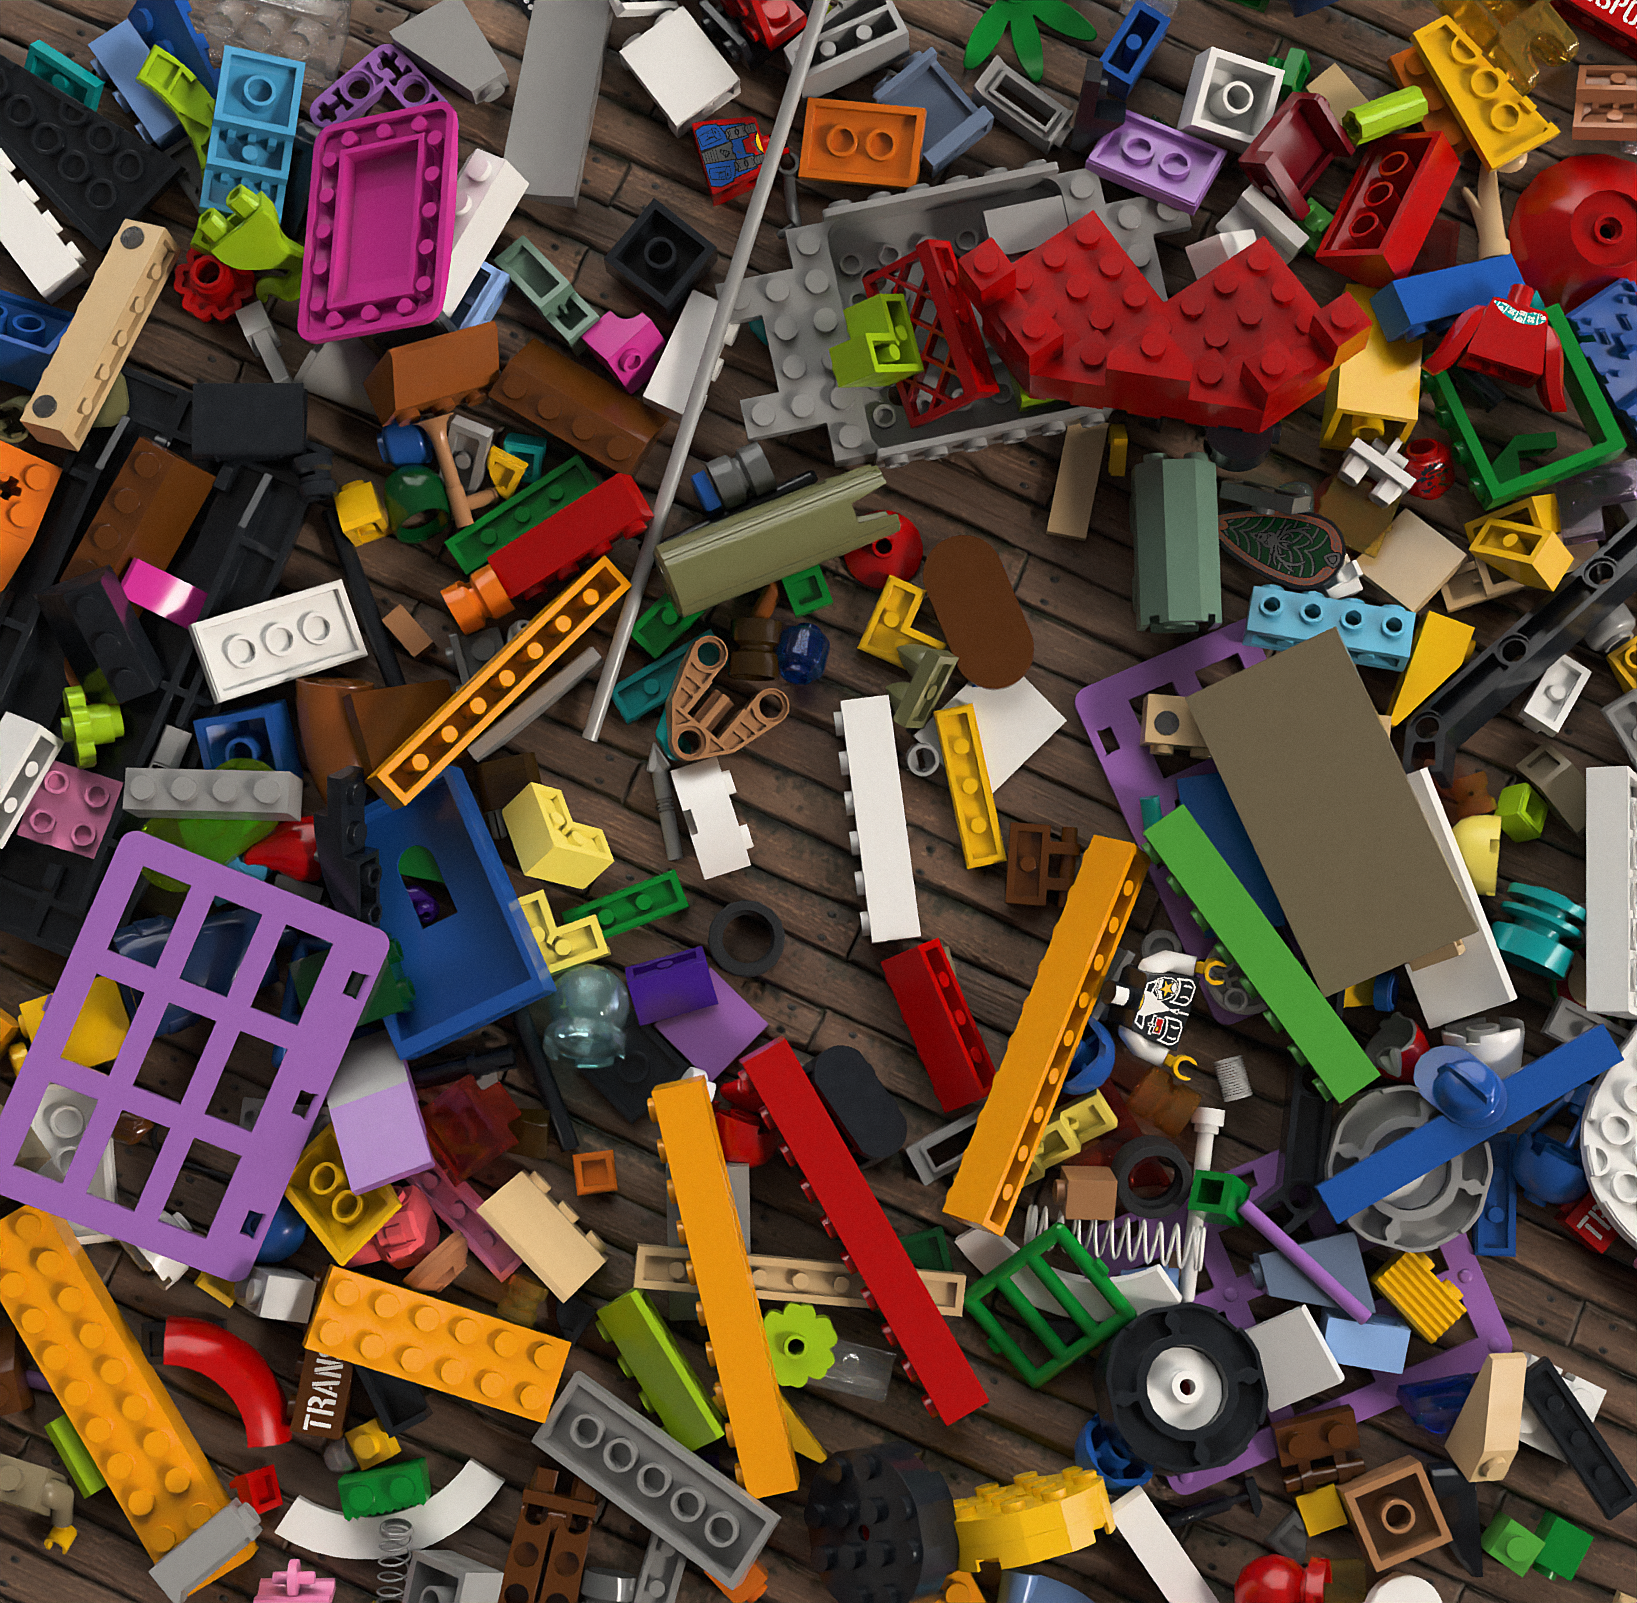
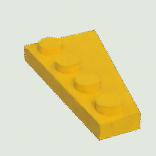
M1448 15L1422 27L1410 36V41L1488 174L1552 140L1561 132L1552 122L1548 124L1536 111L1537 106L1526 95L1522 97L1507 81L1509 77L1499 67L1495 69L1481 55L1483 51Z

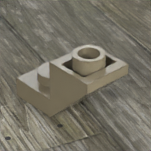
M1545 741L1515 767L1518 774L1545 797L1552 815L1579 837L1586 831V780L1566 757Z

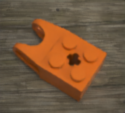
M1 440L0 485L3 483L8 485L9 490H11V496L6 499L0 496V593L9 583L33 543L63 471L62 468Z

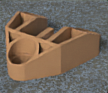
M708 635L701 637L689 646L665 702L668 746L671 753L681 761L688 762L734 753L780 723L789 712L790 704L784 692L776 688L764 689L753 695L740 710L732 715L719 733L714 736L711 732L734 705L729 700V697L715 689L693 717L688 714L713 683V678L727 661V647L716 636ZM704 643H711L718 649L719 659L712 666H706L698 659V649ZM766 695L774 696L780 703V712L775 718H767L760 712V701ZM684 731L695 733L699 739V747L693 754H685L678 747V738Z

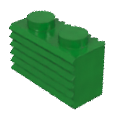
M426 1457L347 1473L338 1480L344 1519L349 1522L353 1517L358 1520L361 1516L365 1518L369 1514L375 1516L378 1512L383 1514L386 1510L391 1513L394 1508L399 1511L402 1507L408 1509L410 1505L416 1507L418 1503L424 1506L433 1494Z

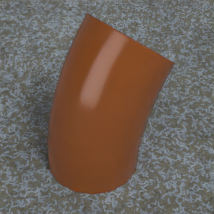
M324 676L296 679V707L302 748L317 791L326 807L327 776L349 765L362 767L342 697L350 693L374 690V683L370 681ZM364 773V784L367 788L366 799L375 798L378 794L365 782L369 776H365Z

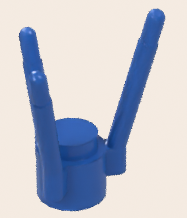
M1583 1083L1578 1086L1576 1091L1571 1090L1562 1095L1553 1106L1526 1130H1529L1532 1136L1564 1107L1569 1105L1570 1108L1567 1113L1577 1120L1565 1143V1149L1572 1150L1580 1137L1582 1115L1593 1086ZM1579 1145V1148L1577 1150L1579 1153L1576 1156V1160L1582 1163L1581 1148Z

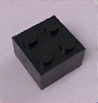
M653 198L606 255L604 263L606 272L669 321L689 297L692 290L698 286L716 264L718 254L717 247L657 199Z

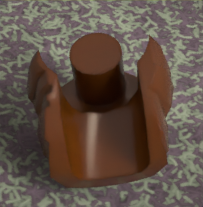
M122 1110L111 1137L115 1141L134 1145L143 1139V1135L154 1128V1122Z

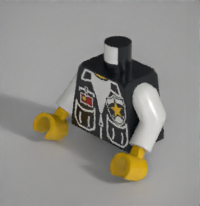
M1164 950L1142 959L1139 965L1127 964L1122 968L1119 981L1107 980L1103 984L1100 997L1103 1003L1110 1005L1107 1014L1108 1019L1119 1025L1118 1035L1133 1055L1160 1068L1165 1065L1170 1068L1173 1076L1186 1081L1190 1080V1078L1178 1072V1065L1181 1061L1187 1060L1189 1063L1197 1066L1196 1061L1186 1055L1173 1056L1169 1054V1051H1177L1200 981V978L1194 974H1203L1210 984L1221 985L1225 982L1224 979L1209 976V970L1215 965L1227 967V965L1218 957H1210L1201 962L1197 961V956Z

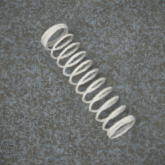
M1032 1204L1029 1205L1025 1224L1024 1246L1042 1233L1043 1225L1044 1231L1048 1229L1047 1206L1043 1208L1036 1236L1038 1207L1036 1204L1034 1206ZM1059 1210L1057 1222L1064 1224V1216L1061 1210ZM1128 1216L1124 1220L1116 1254L1114 1251V1220H1107L1099 1253L1097 1220L1090 1221L1084 1248L1087 1251L1093 1230L1094 1253L1097 1258L1103 1254L1110 1229L1111 1257L1114 1261L1119 1257L1126 1233L1127 1257L1130 1262H1133L1136 1258L1143 1232L1144 1261L1147 1265L1152 1261L1159 1236L1161 1264L1165 1267L1169 1262L1176 1236L1177 1264L1182 1269L1185 1266L1193 1236V1269L1195 1271L1198 1269L1199 1272L1202 1270L1206 1238L1205 1226H1199L1197 1230L1195 1225L1190 1228L1181 1262L1180 1226L1178 1223L1174 1225L1168 1252L1164 1260L1162 1221H1159L1157 1224L1149 1258L1147 1253V1222L1145 1219L1141 1221L1132 1257L1130 1218ZM1074 1219L1071 1233L1075 1235L1077 1227V1240L1081 1244V1220ZM1054 1245L1048 1249V1252L1053 1249Z

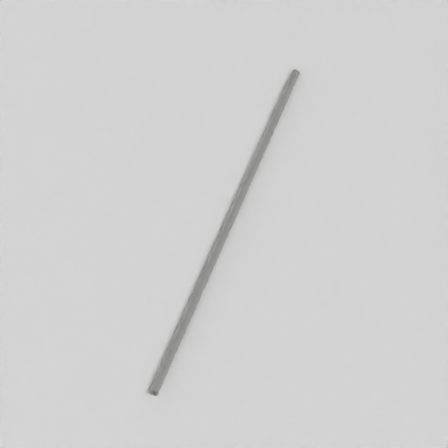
M813 0L654 505L653 514L655 517L649 521L630 583L632 586L627 591L581 738L594 742L598 740L653 566V551L655 546L659 545L830 0Z

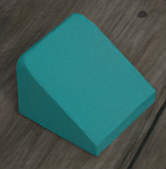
M508 433L504 440L503 450L529 464L521 482L533 484L542 477L547 438Z

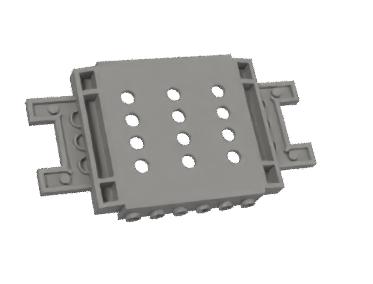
M1044 159L1030 161L1024 164L1022 169L1008 171L1007 168L1000 167L985 172L983 177L969 179L966 175L956 176L946 180L944 185L930 187L929 184L923 183L909 187L905 193L891 195L890 192L885 191L870 195L866 201L852 203L851 200H839L831 203L828 206L829 208L822 210L821 223L785 230V242L791 269L744 278L742 280L729 323L733 325L763 319L778 388L776 393L740 400L748 442L826 426L835 468L874 462V466L877 465L878 468L886 467V469H893L905 466L910 461L924 458L927 461L937 460L948 456V453L963 450L964 452H975L996 443H1018L1026 440L1027 437L1039 434L1043 436L1056 435L1066 431L1067 427L1081 424L1082 428H1090L1105 423L1112 411L1120 409L1103 407L1102 410L1071 405L1070 401L1018 412L1008 368L983 336V321L981 323V336L1000 392L989 398H979L919 428L911 429L904 407L896 406L890 402L888 392L896 383L881 387L839 388L832 371V361L828 349L850 340L843 309L868 299L862 279L868 272L878 271L916 250L915 245L927 239L950 241L955 256L962 257L985 241L981 226L983 211L1062 195L1068 225L1094 210L1163 302L1167 301L1168 298L1154 238L1190 231L1192 225L1189 214L1147 196L1105 204L1100 179L1097 174L1086 168L1058 174L1057 162L1047 163ZM920 261L912 265L907 280L919 287L924 276ZM886 279V285L879 291L880 294H892L896 283ZM724 283L715 284L718 302ZM905 288L903 294L908 312L911 314L917 293ZM926 298L920 319L930 324H933L937 312L932 300ZM917 325L914 334L918 349L923 351L930 331ZM939 336L932 356L945 362L949 347L946 339ZM929 363L923 383L936 389L942 369ZM951 374L945 394L953 398L964 394L959 377ZM921 389L916 400L920 415L928 412L933 395Z

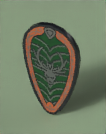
M1251 506L1231 508L1218 512L1219 546L1236 561L1269 581L1291 590L1310 591L1321 588L1336 578L1344 565L1347 549L1343 534L1332 520L1313 512L1287 514L1275 511L1274 515H1265L1252 512Z

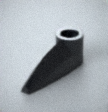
M302 120L296 128L283 204L286 233L295 239L299 237L307 221L313 148L316 137L324 129L306 120Z
M1454 1460L1428 1462L1426 1465L1427 1478L1453 1541L1448 1542V1545L1472 1577H1483L1476 1482H1468Z

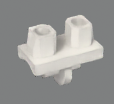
M1357 437L1342 455L1345 460L1337 474L1341 480L1353 487L1359 483L1364 474L1378 482L1368 497L1382 509L1387 508L1398 497L1401 498L1416 481L1415 478L1403 470L1409 460L1397 452L1403 443L1397 437L1390 446L1377 437L1369 446Z

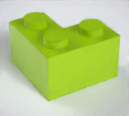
M877 294L843 309L850 340L828 349L832 361V371L839 388L890 386L924 371L904 294Z

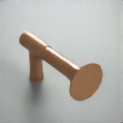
M452 412L413 423V425H419L423 428L431 439L445 482V491L457 528L474 523L471 510L498 503L499 495L494 487H488L483 491L466 496L463 484L460 483L447 437V422L454 413Z

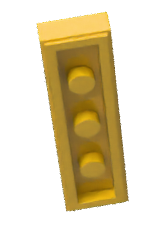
M973 703L934 711V722L966 869L1007 861Z

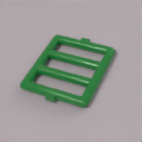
M1060 1222L1053 1224L966 1288L964 1293L963 1306L989 1336L986 1341L996 1354L1002 1352L1025 1381L1035 1389L1042 1387L1115 1335L1137 1316L1134 1307L1107 1276L1109 1268L1099 1257L1094 1260L1070 1230ZM1057 1242L1116 1312L1098 1325L1042 1258L1041 1254ZM1026 1265L1085 1334L1069 1347L1066 1346L1010 1278ZM996 1287L1054 1356L1038 1369L980 1301L982 1297Z

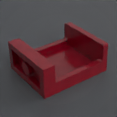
M1292 92L1237 162L1252 185L1262 192L1289 219L1303 221L1311 211L1303 196L1333 158L1337 156L1351 157L1355 152V148L1348 139L1347 131L1338 123L1330 110V104L1325 97L1319 93Z

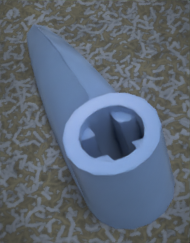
M1009 1568L1003 1569L1001 1573L997 1603H1095L1069 1585L1035 1572Z

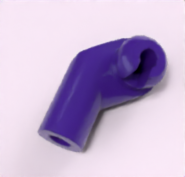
M419 885L405 886L420 922H433L440 911L437 899Z

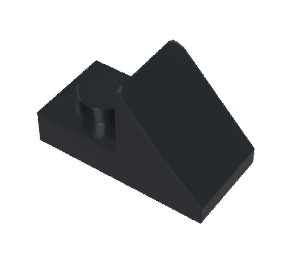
M1087 59L1073 125L1071 150L1078 151L1125 123L1127 104L1122 101L1105 99L1109 79L1101 78L1103 62Z

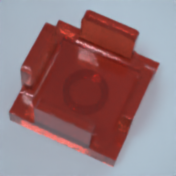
M469 1074L420 1110L427 1130L426 1137L431 1153L454 1187L465 1182L519 1143L509 1130L507 1124L521 1116V1112L500 1082H496L483 1090L476 1083L477 1081L473 1075Z

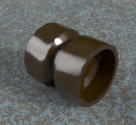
M765 618L731 619L729 643L736 648L733 652L729 653L727 677L745 681L779 680L781 657L774 651L776 647L781 645L782 622Z

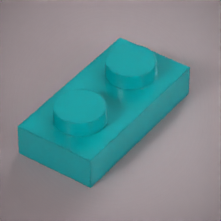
M40 39L30 44L24 68L97 112L105 82Z

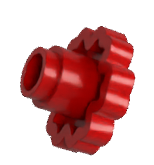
M191 248L186 254L188 263L180 264L175 269L174 289L183 297V308L187 313L195 316L203 323L215 317L220 323L227 324L233 319H237L235 311L244 308V303L251 302L256 298L255 288L258 279L252 270L230 267L214 255L205 256Z

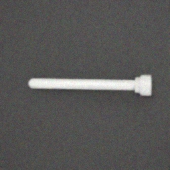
M1197 1106L1192 1108L1191 1123H1195L1194 1131L1198 1132L1192 1180L1194 1179L1196 1169L1210 1171L1214 1134L1218 1135L1219 1127L1224 1126L1225 1110ZM1189 1210L1183 1255L1190 1228L1195 1225L1197 1230L1199 1226L1203 1227L1204 1223L1203 1220ZM1193 1236L1185 1266L1181 1269L1179 1293L1183 1297L1181 1300L1182 1304L1192 1303L1195 1298L1198 1269L1196 1271L1193 1269Z

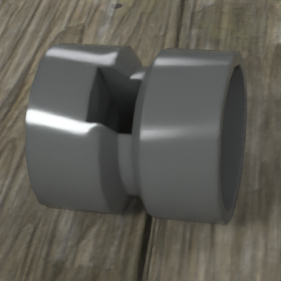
M757 441L736 449L735 457L732 459L727 455H723L705 463L711 482L726 511L745 503L749 493L758 497L777 488L771 467Z
M584 1567L580 1592L585 1598L579 1603H629L633 1600L637 1576L611 1568Z

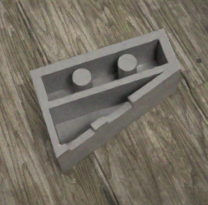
M838 0L839 4L825 16L801 92L800 99L803 104L807 103L808 97L818 98L910 56L909 32L892 0ZM804 31L783 48L786 71L789 77Z

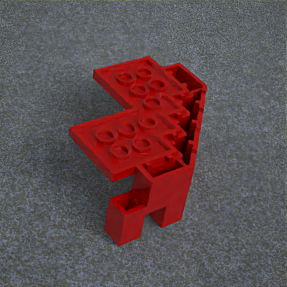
M1094 210L1014 263L1010 262L992 237L957 259L959 286L982 316L983 336L1028 397L1039 400L1051 398L1070 401L1071 405L1102 410L1103 407L1127 410L1128 414L1159 419L1160 416L1184 419L1185 423L1218 428V425L1243 429L1242 432L1260 434L1324 391L1327 387L1331 371L1366 348L1373 322L1348 291L1323 308H1320L1265 236H1262L1165 302L1162 301Z

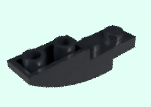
M349 765L327 776V807L313 813L317 853L323 878L336 911L377 928L380 926L382 917L379 884L382 877V868L379 865V849L365 846L367 826L365 824L364 801L367 795V788L364 784V768Z

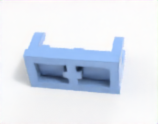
M485 261L483 262L450 318L459 330L487 323L493 319L513 286L509 274Z
M1322 1306L1319 1330L1338 1364L1397 1374L1403 1373L1411 1332L1403 1318L1372 1313L1371 1317L1363 1325H1360L1345 1310Z

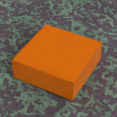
M614 1149L572 1155L577 1196L619 1190Z

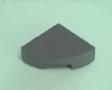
M1291 1509L1264 1539L1281 1556L1295 1559L1301 1565L1306 1555V1531L1300 1516Z

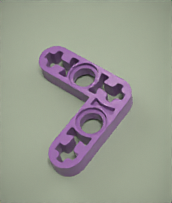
M382 44L314 100L310 107V118L314 124L323 128L331 124L354 120L388 92L403 109L433 103L434 100L436 102L444 101L448 104L449 102L400 48L392 44ZM387 58L392 61L396 58V67L402 75L399 81H397L396 76L390 69H383L382 59ZM359 80L367 82L370 85V90L364 98L355 99L349 96L348 89L353 82ZM411 84L422 85L426 90L425 96L419 102L412 103L404 98L405 89ZM340 94H342L346 104L351 107L348 111H346L343 104H340L337 98ZM325 108L329 111L335 110L337 119L333 122L328 119L323 120L322 110Z

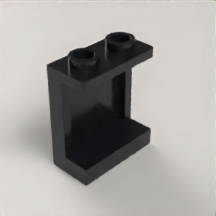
M701 0L698 3L703 15L700 24L706 34L712 40L718 37L728 57L734 63L740 60L750 72L787 46L805 29L804 27L770 52L760 40L754 43L744 31L741 25L742 21L738 17L734 20L731 19L721 4L714 8L707 0ZM792 0L805 13L808 19L813 0Z

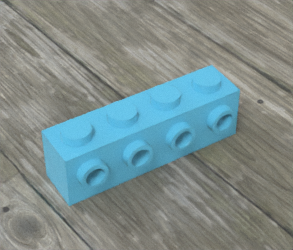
M1265 584L1261 587L1253 586L1242 645L1284 651L1336 626L1354 664L1403 672L1410 658L1416 612L1406 611L1403 607L1393 604L1383 605L1382 607L1368 605L1357 598H1344L1342 600L1326 598L1323 594L1316 591L1290 592L1274 584Z

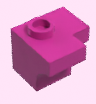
M609 310L581 336L595 359L613 375L621 387L630 395L653 375L657 367L653 356L667 344L652 320L643 312L634 318L622 319Z

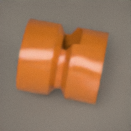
M490 564L471 573L468 583L458 580L440 590L442 597L465 636L483 628L487 617L497 620L515 610Z

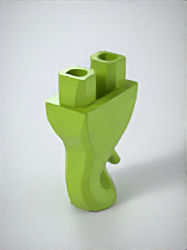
M239 184L226 197V205L234 212L233 214L225 218L215 208H209L199 217L198 228L206 239L210 241V252L224 264L241 270H290L282 277L268 275L259 279L256 283L255 291L262 303L267 302L268 294L287 302L300 298L304 247L289 239L282 232L277 210L263 191L255 194L244 185Z

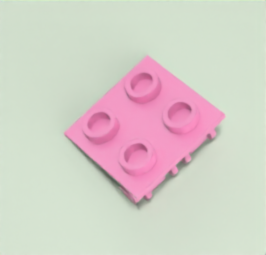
M54 760L24 811L16 835L94 859L114 813L124 783Z

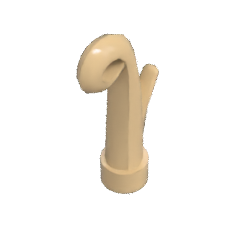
M1527 153L1489 174L1481 163L1478 180V199L1469 188L1463 187L1461 189V195L1469 206L1477 227L1479 238L1477 245L1478 261L1511 254L1510 241L1506 239L1497 171L1503 173L1517 172L1527 162Z

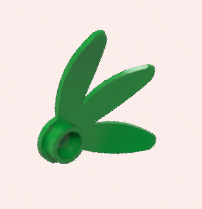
M997 0L974 27L965 48L963 66L969 71L978 67L993 51L1005 30L1007 22H1010L1012 43L1021 67L1031 81H1041L1043 77V50L1040 35L1033 18L1034 15L1054 31L1073 39L1092 42L1097 38L1098 34L1096 29L1083 15L1060 0Z

